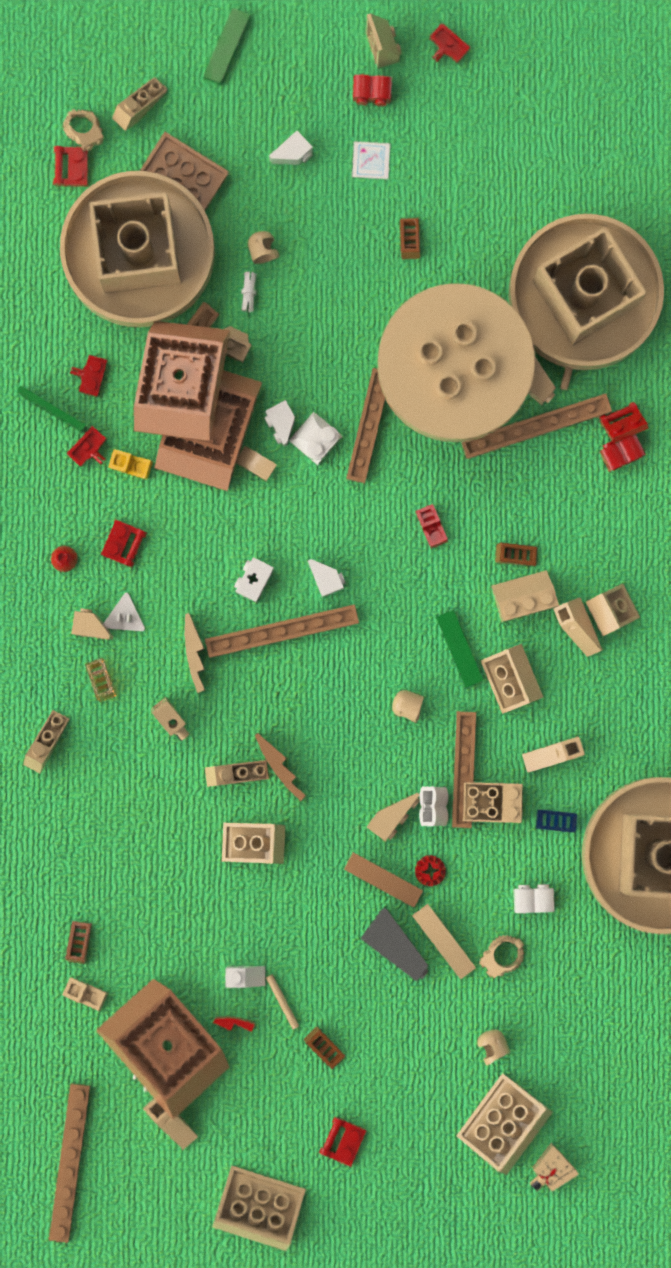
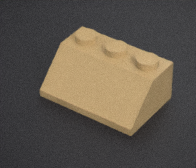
M547 570L491 586L501 623L559 606Z
M522 644L481 660L502 714L543 698Z

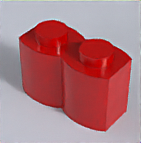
M354 75L353 102H356L358 105H367L371 102L377 106L390 104L392 77Z
M636 434L615 444L612 441L602 446L603 449L600 451L609 472L646 455Z

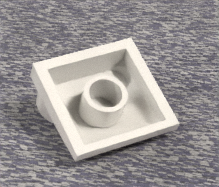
M313 412L289 441L318 466L343 436Z

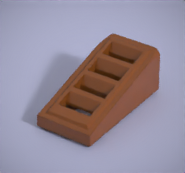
M419 218L400 219L401 259L420 258ZM404 226H415V228L404 229ZM404 234H416V236H404ZM404 242H416L412 244H404Z
M502 542L496 545V563L536 566L537 547ZM511 549H514L513 559H511ZM519 550H522L521 560H519ZM527 551H530L529 561H526Z
M72 921L65 957L67 962L86 964L92 924ZM76 928L84 929L86 933L75 932ZM74 936L83 937L84 941L74 940ZM73 944L82 945L83 949L73 948ZM72 952L81 953L82 955L81 957L72 956Z
M317 1026L304 1038L305 1043L331 1069L345 1057V1054ZM325 1040L326 1043L318 1050L317 1047ZM331 1046L332 1048L325 1055H323L322 1053L325 1052ZM336 1051L337 1054L329 1061L328 1058Z

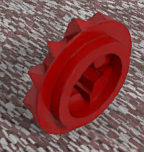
M433 855L422 857L415 867V875L418 881L425 886L440 884L446 874L443 861ZM429 862L432 868L439 869V871L433 873V879H431L428 873H422V871L428 869Z

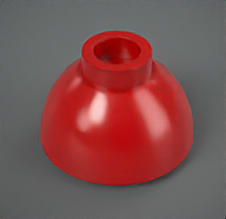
M59 546L54 549L51 554L52 566L60 572L71 571L77 564L75 550L69 546Z

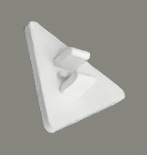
M124 593L103 623L107 629L145 630L128 593Z

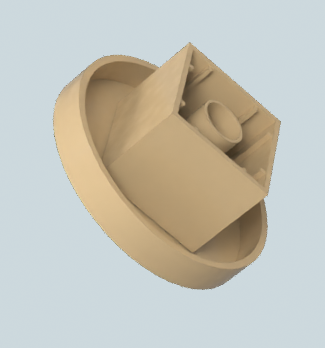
M127 171L99 180L84 191L75 201L62 227L60 257L65 276L72 290L89 310L99 317L118 325L149 327L154 322H168L178 317L198 300L212 274L215 246L209 219L199 201L190 191L175 180L157 173Z
M577 214L566 216L547 224L528 240L514 264L510 276L508 297L509 305L515 309L525 323L533 343V349L537 354L565 368L593 370L608 367L624 360L633 354L648 338L662 310L664 283L661 268L653 250L635 230L607 216Z
M468 284L439 285L411 297L395 312L388 322L381 338L378 353L379 382L383 395L392 411L414 431L423 436L445 442L476 440L495 432L505 425L524 402L534 375L535 358L533 343L520 315L498 295L489 290Z
M667 777L636 780L618 788L607 796L590 818L582 844L583 871L588 886L596 900L610 915L620 922L647 933L671 934V778Z

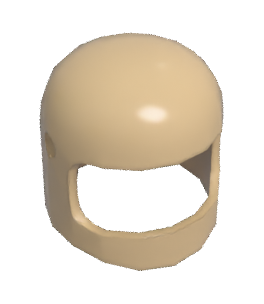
M259 231L252 234L248 239V248L253 263L261 264L280 257L278 250L271 249V244L275 239L270 232Z
M408 690L399 691L392 703L393 713L417 723L424 696Z
M489 1030L478 1037V1047L483 1046L487 1056L483 1059L486 1066L510 1053L506 1039L501 1031Z

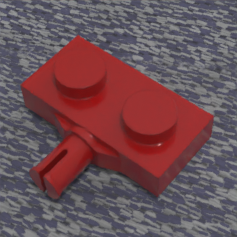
M443 23L429 37L439 49L432 56L436 62H439L445 54L458 64L470 50V46Z
M89 355L83 369L71 367L70 374L81 377L79 393L98 397L107 364L106 359Z
M92 426L66 454L80 467L91 458H94L102 465V461L105 462L106 458L98 451L107 439Z

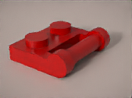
M54 146L55 178H53V185L88 186V151H83L81 147ZM63 155H68V179H63Z
M631 402L627 407L609 415L599 416L600 423L613 444L648 429V423L638 410L635 402ZM632 413V415H630V416H628V417H625V418H623V419H621V420H619V421H616V422H614V423H612V424H609V422H612V421H614V420H616V419H619V418H621V417H623V416H625V415H628V414Z
M115 520L101 555L133 568L134 558L147 532ZM131 533L136 534L127 558L121 557Z
M334 1116L332 1128L319 1153L351 1167L366 1129ZM340 1127H344L346 1129L336 1152L331 1151Z

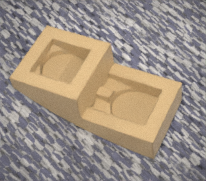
M246 446L240 452L237 460L238 465L266 482L277 464Z
M70 977L62 995L97 1011H101L108 993Z

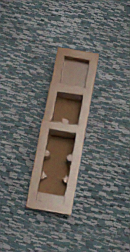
M257 733L255 735L257 742L272 770L282 783L301 801L306 795L291 783L296 776L282 765L287 758Z
M354 852L344 868L349 873L412 907H415L423 892L422 889Z

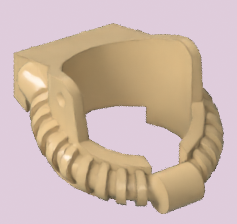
M73 109L67 113L68 116H66L63 122L64 133L67 137L69 136L70 139L76 141L78 145H81L83 151H90L93 146L103 143L102 128L99 127V120L93 112L87 110L76 111ZM76 116L85 117L90 120L93 127L89 132L78 133L71 127L70 122Z
M508 935L499 936V938H495L490 943L489 950H486L483 956L479 958L481 960L479 963L483 968H487V974L490 978L492 976L493 978L497 976L502 977L505 972H513V970L515 971L516 968H519L524 958V949L522 948L524 944L520 938L515 939V937ZM502 942L514 943L518 948L517 959L510 965L504 966L495 961L494 951Z

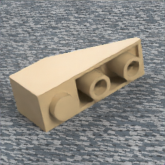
M155 77L117 105L112 119L127 131L158 102L168 89Z
M581 598L553 608L562 629L587 657L603 651Z
M52 710L26 753L23 765L41 773L70 719Z
M578 736L524 753L522 757L527 772H532L583 756L585 753Z
M267 760L205 767L207 787L269 779Z
M415 793L378 811L367 825V828L384 841L387 838L391 840L397 832L396 826L399 823L403 824L409 815L406 813L410 807L414 809L419 803L420 799L418 796L420 794Z
M154 1098L143 1108L152 1120L183 1150L198 1137L180 1115L172 1119Z

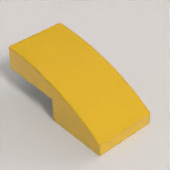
M114 449L108 468L148 480L153 461Z

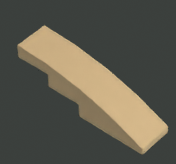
M187 613L185 614L184 634L186 655L196 691L199 694L205 691V688L198 673L205 669L198 652L205 649L190 614Z
M428 904L412 915L460 979L476 968Z

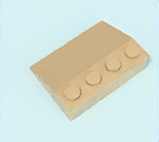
M502 1073L456 1136L496 1170L507 1175L553 1112Z
M231 1166L212 1227L287 1251L306 1189Z

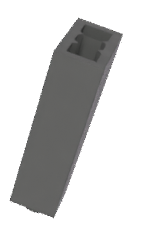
M383 907L360 937L361 940L415 981L419 978L422 980L429 971L426 969L428 964L389 911Z

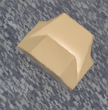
M231 326L224 328V330H230L226 356L243 363L251 348L248 334Z

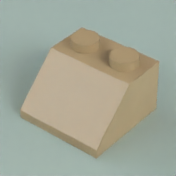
M623 584L586 601L589 611L593 615L597 627L603 636L640 618Z

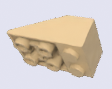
M464 782L463 821L522 823L523 784Z

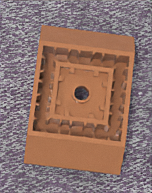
M161 321L153 323L147 335L134 403L135 432L210 442L230 330ZM178 371L184 372V377L180 380L174 378L175 373Z
M223 370L210 442L163 435L158 449L155 469L228 491L262 382Z
M152 979L96 1029L99 1035L172 1119H175L229 1068L225 1055L219 1045L175 994L155 979ZM164 1041H169L172 1044L171 1051L163 1049L162 1044Z

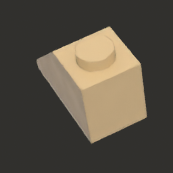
M81 608L80 612H74L71 634L113 640V635L98 615L92 613V610Z

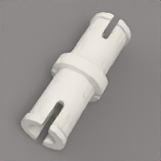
M245 272L244 289L241 292L243 294L241 311L246 312L247 304H249L248 312H254L257 274L252 272L251 280H249L250 272Z

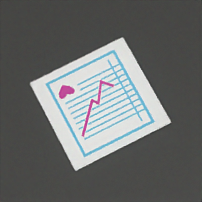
M354 142L352 177L388 179L390 144Z

